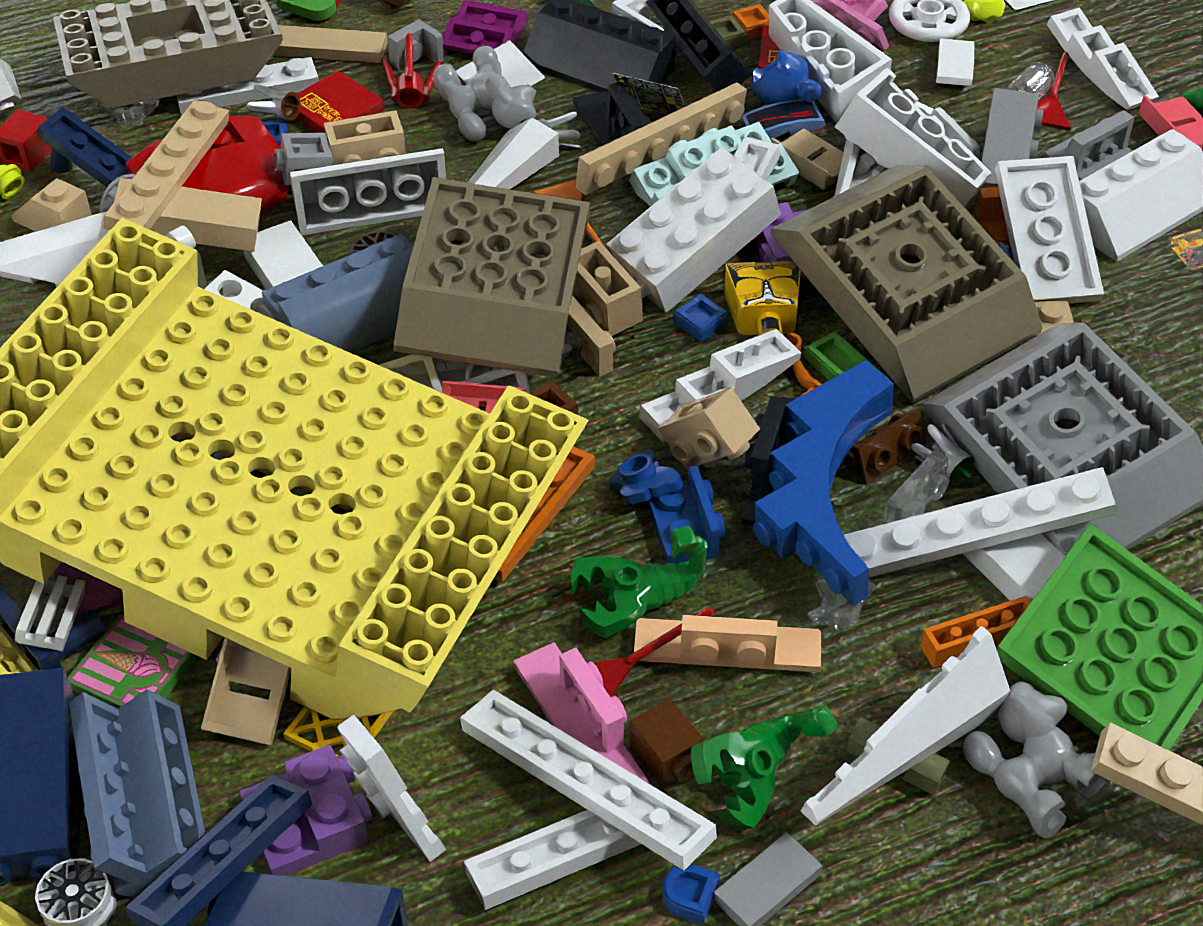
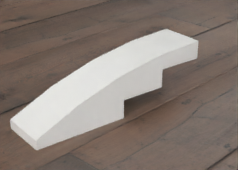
M1080 7L1050 17L1047 26L1065 52L1069 53L1070 58L1081 71L1107 96L1126 110L1141 106L1144 95L1152 102L1157 101L1159 98L1158 94L1124 43L1114 45L1102 25L1092 27Z
M775 329L713 353L709 367L676 379L674 392L642 404L640 406L639 418L662 442H665L666 440L657 428L684 404L732 387L742 401L798 361L801 357V352Z

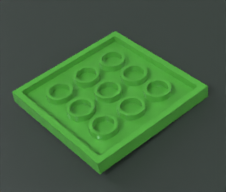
M1091 523L1083 531L996 648L1002 663L1043 694L1063 698L1067 704V712L1099 736L1109 723H1113L1170 751L1203 700V605Z

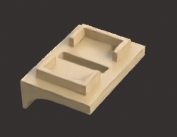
M804 128L783 142L771 138L772 143H781L799 171L798 175L823 190L838 181L843 151ZM820 153H823V154H821L820 156H818L817 158H815L814 160L811 161V159H813L814 157H816V156L819 155Z
M224 638L201 729L272 745L291 668L230 639ZM236 682L271 690L269 699L230 691L231 683Z

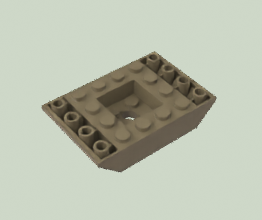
M130 0L129 3L119 5L104 3L96 6L93 10L82 12L79 10H67L62 12L60 16L53 17L68 83L112 108L254 80L283 41L282 33L267 0Z
M896 165L771 228V235L912 404L1042 331V325L1026 275L927 166ZM901 255H915L920 259V262L908 263L901 258Z

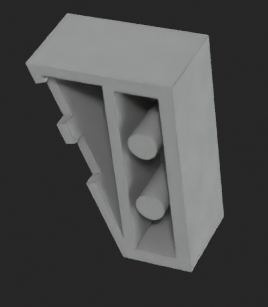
M994 88L981 161L991 172V175L981 188L998 187L995 167L998 161L1036 159L1039 141L1032 140L1033 131L1040 132L1044 112L1042 109H1037L1039 94ZM978 192L976 193V197H975V201H976V202H977Z

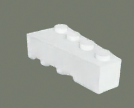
M776 0L769 5V37L781 50L800 55L806 59L807 66L809 67V79L817 81L822 87V95L818 100L836 124L860 90L887 67L891 70L892 59L811 0Z
M887 67L855 95L835 128L843 133L849 142L858 145L870 154L882 167L890 169L896 165L927 166L965 208L991 175V172L959 139L950 140L945 135L944 124L935 115L926 116L915 105L919 99L910 89H906L904 92L900 90L893 82L896 75Z

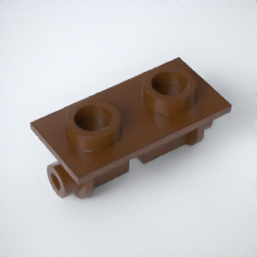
M916 407L907 414L892 416L888 423L873 432V437H865L854 444L843 461L849 468L857 467L861 469L864 484H869L915 453L911 445L918 443L925 446L927 444L920 408Z

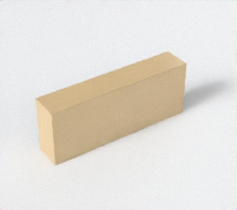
M120 178L114 202L132 179ZM181 187L150 230L167 236L169 232L183 225L191 232L196 244L255 252L262 198Z

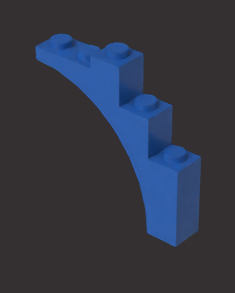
M867 360L786 404L784 431L789 442L770 452L771 473L769 474V480L775 491L755 502V523L753 525L754 533L762 545L765 547L770 546L782 559L796 551L804 564L807 566L812 565L824 577L828 587L835 594H841L853 606L868 598L869 568L849 546L835 520L829 495L836 472L851 447L870 428L892 414L894 383Z

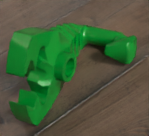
M690 525L674 529L671 539V553L673 557H679L688 552V561L680 562L679 564L666 563L662 565L661 563H656L652 565H639L625 558L604 556L577 558L573 564L570 576L572 596L580 585L590 594L592 580L600 578L602 580V594L609 596L606 600V606L612 611L606 610L596 600L595 612L580 607V619L593 633L607 638L635 623L644 615L646 610L660 607L661 604H668L674 598L678 599L685 592L691 591L696 587L698 580L703 577L706 570V540L700 536H695Z
M824 705L823 707L812 708L788 716L772 718L769 721L765 720L759 722V724L751 725L741 732H730L711 737L691 746L693 773L698 785L710 783L711 777L719 775L721 781L737 795L724 798L727 808L715 810L714 812L733 829L740 831L755 828L768 807L775 788L776 771L779 769L791 744L799 737L800 732H803L805 736L825 737L830 735L839 725L828 706Z

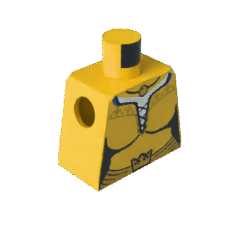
M794 261L726 263L724 296L738 333L759 336L775 329L782 335L795 331L801 269Z

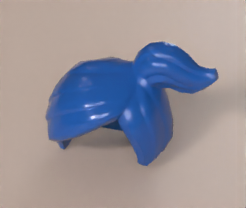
M779 50L777 60L762 69L755 68L752 71L753 85L751 89L765 104L770 105L799 98L811 103L822 95V87L817 81L809 79L807 61L800 55Z

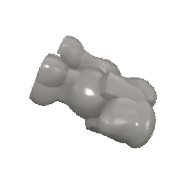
M490 46L479 47L473 53V63L475 64L477 74L468 85L464 86L461 84L456 71L450 64L439 65L433 72V81L437 92L442 99L449 102L450 111L458 119V130L469 141H480L485 136V123L476 114L480 109L492 110V115L498 124L509 129L532 117L536 118V110L533 107L536 90L529 84L510 87L505 77L502 76L501 64L498 61L497 53Z
M1021 681L1009 687L1010 693L998 709V719L1003 732L1011 740L1024 743L1023 754L1009 760L1002 758L998 745L989 735L982 731L972 732L965 738L963 753L966 760L976 771L993 777L998 790L1022 808L1038 836L1049 838L1058 832L1065 823L1066 816L1059 810L1065 806V803L1056 792L1047 789L1039 790V787L1060 783L1065 780L1083 798L1091 802L1099 798L1107 790L1111 781L1091 772L1095 753L1077 754L1068 735L1056 727L1067 711V704L1064 699L1053 695H1044L1035 690L1030 684Z

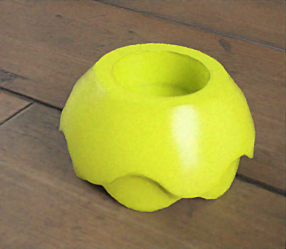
M964 0L970 12V20L972 21L982 20L986 23H992L1004 13V0Z

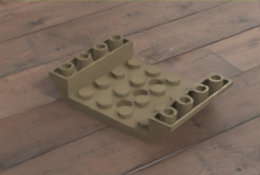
M433 177L402 286L393 351L558 377L583 237L586 235L591 208L590 202ZM454 240H460L465 242L466 244L454 245L451 244V242ZM502 247L506 251L496 252L491 250V248ZM541 253L547 257L535 258L531 254Z

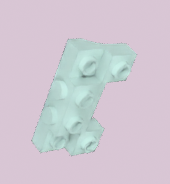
M760 122L738 130H734L732 125L721 130L713 128L692 141L681 140L676 142L668 149L666 157L633 169L629 181L636 194L651 207L721 147L734 156L745 136L772 142ZM780 143L778 145L781 155L767 182L772 186L784 182L788 187L794 184L799 171Z

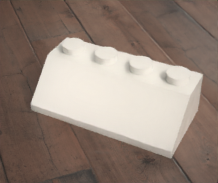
M1171 129L1080 180L1079 184L1093 246L1115 262H1118L1203 211V151L1201 147L1187 139L1184 135Z
M443 148L290 172L300 234L308 235L422 216L433 177L446 179Z

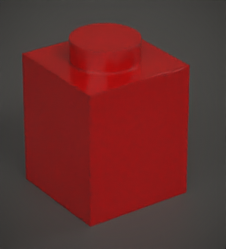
M17 109L0 126L1 163L6 165L15 164L20 169L32 172L51 153V146L37 137L38 126L48 118Z

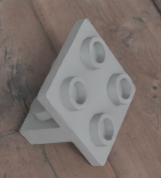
M1123 110L1110 118H1105L1100 123L1046 150L1044 158L1073 156L1078 180L1080 181L1133 151L1127 146L1135 117Z

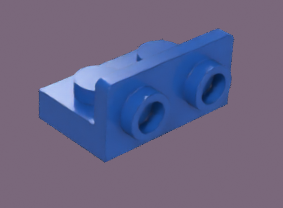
M697 465L688 467V482L683 483V488L680 491L670 492L660 497L652 496L651 499L645 501L665 563L679 564L680 562L688 561V552L675 558L671 553L672 532L676 528L690 525L695 536H700L706 540V559L718 557L719 539L725 538V525L722 514L720 512L714 513L712 508L714 499L710 481L702 480Z

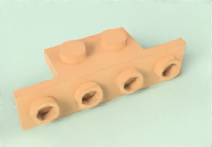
M683 615L682 621L639 618L636 622L634 652L682 623V633L680 636L639 661L806 672L821 671V631L819 629L777 627V621L692 615Z

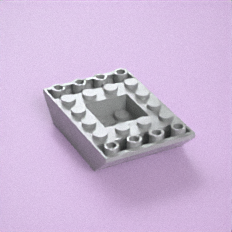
M1058 323L921 404L922 410L944 433L942 424H944L959 448L974 457L972 465L998 494L1101 467L1104 468L1116 504L1117 514L1041 533L1064 555L1068 553L1090 523L1128 550L1203 504V445L1197 433L1085 323ZM1061 419L1075 420L1079 424L1072 429H1062L1056 425V422Z

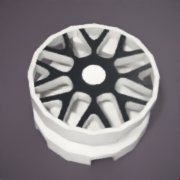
M85 858L68 859L54 865L43 875L37 885L35 900L46 926H107L111 915H115L117 901L106 873L97 869L93 873L89 872L94 867L93 861ZM85 864L83 868L79 869V865ZM75 865V871L68 873V866ZM63 869L62 873H57L58 870ZM51 876L57 879L53 883L48 879Z

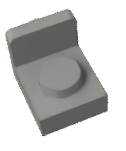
M420 19L387 36L390 65L397 70L405 68L406 34L408 33L413 35V63L424 56L433 62H442L444 60L441 33Z
M281 133L280 149L274 150V167L276 172L282 173L284 185H291L290 172H294V169L332 166L333 156L326 133Z

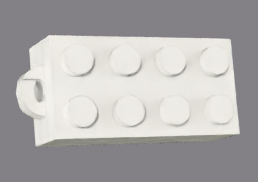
M721 147L606 245L611 255L641 287L642 298L647 296L667 313L781 216L774 187Z

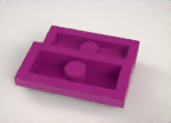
M463 0L456 18L450 17L442 35L443 49L473 54L479 47L490 46L495 49L509 40L516 46L528 22L527 11Z

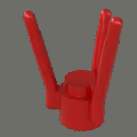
M411 33L406 34L405 72L398 77L397 81L388 58H382L383 68L391 89V100L405 108H416L423 101H429L430 91L434 84L433 72L439 65H442L440 61L435 62L424 85L420 75L413 71V35Z

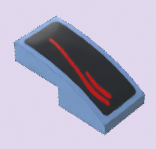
M803 99L770 104L742 115L746 126L760 122L770 140L787 132L792 136L804 128L812 133L826 126L815 102L809 103Z

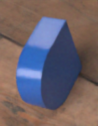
M690 864L685 870L677 866L672 868L663 880L662 898L664 905L675 916L704 925L713 902L714 891L717 890L720 883V873Z

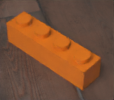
M1027 596L1020 597L924 628L920 647L933 668L943 665L951 656L957 658L967 647L972 635L981 626L991 633L995 647H997L1030 604V600Z

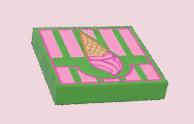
M120 613L67 678L73 693L80 695L84 692L119 709L146 689L167 698L199 656L126 623L124 614Z

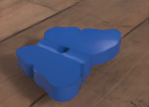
M652 449L626 459L620 465L619 470L608 479L612 490L620 491L625 503L630 505L648 501L652 496L660 497L670 492H678L683 488V482L679 473L673 468L660 466L657 456Z

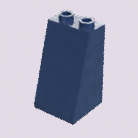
M64 667L0 675V887L14 881L41 880L43 875L54 865L68 859H79L82 785L78 774V759L75 740L71 730L72 720L69 702L75 696ZM75 865L68 866V873L75 871ZM63 869L58 870L57 873H62ZM51 876V877L48 878V879L54 880V879H56V878H54V877Z
M244 871L209 902L208 919L205 923V926H408L402 889Z

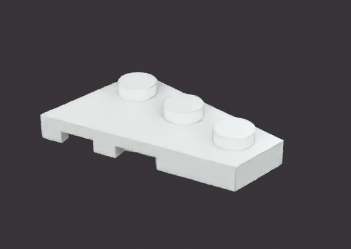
M353 714L337 727L346 743V746L340 750L341 754L355 771L353 772L354 777L367 793L365 795L381 818L391 814L429 862L433 861L446 850L444 845L426 825L428 823L427 818L406 790L408 788L382 747Z

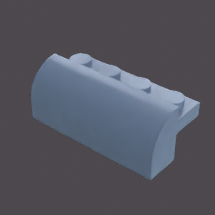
M399 234L262 291L263 304L278 322L349 353H353L395 334L402 286L414 246L403 234Z
M148 689L119 709L83 692L69 702L72 720L71 730L75 740L78 759V774L81 779L85 805L84 814L87 819L90 837L91 858L94 863V869L113 876L116 894L137 897L205 835L180 706Z

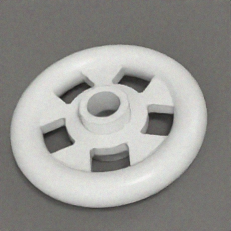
M894 0L889 8V19L897 31L909 38L924 42H939L940 38L953 39L962 34L969 25L970 12L962 0ZM918 3L917 7H913L912 4ZM911 15L913 20L907 21L903 16ZM946 18L956 20L952 24L945 23Z

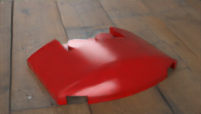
M229 116L226 127L181 187L262 198L261 216L287 199V192L290 190L291 185H284L282 173L275 171L274 150L280 149V146L261 120L253 116ZM156 141L126 163V169L129 173L137 174L162 141Z

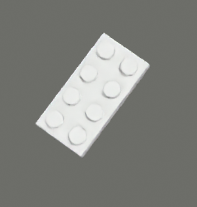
M1064 156L998 161L995 167V174L1013 260L1026 275L1034 302L1068 301V303L1100 301L1104 291L1074 157Z

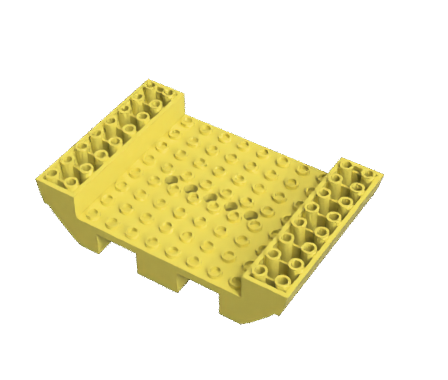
M121 218L0 348V562L4 566L43 584L59 564L64 562L122 589L124 620L126 623L205 660L209 658L221 639L225 637L292 668L290 699L331 719L349 718L353 714L355 717H362L397 709L411 712L426 692L589 420L508 385L490 414L198 287L196 249ZM178 434L189 440L177 442L171 439V437ZM218 452L229 458L217 460L210 455ZM258 470L269 476L257 478L251 475L250 472ZM295 487L309 494L297 496L291 493L290 490ZM338 505V507L349 511V513L343 515L336 514L330 508Z

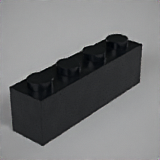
M647 0L645 2L666 30L676 35V43L701 75L716 90L720 91L735 83L741 85L752 75L693 0Z

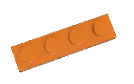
M573 446L495 575V580L503 583L595 468L594 455Z

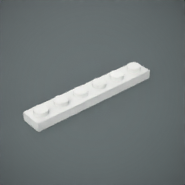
M1101 467L844 534V537L849 546L869 568V577L1114 515L1117 514V510L1104 468Z
M494 689L460 717L464 732L682 870H685L717 838L716 824Z

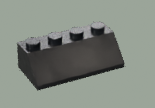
M550 0L537 13L523 55L539 71L598 92L606 91L608 93V84L617 83L613 73L662 84L675 70L676 35L574 0Z

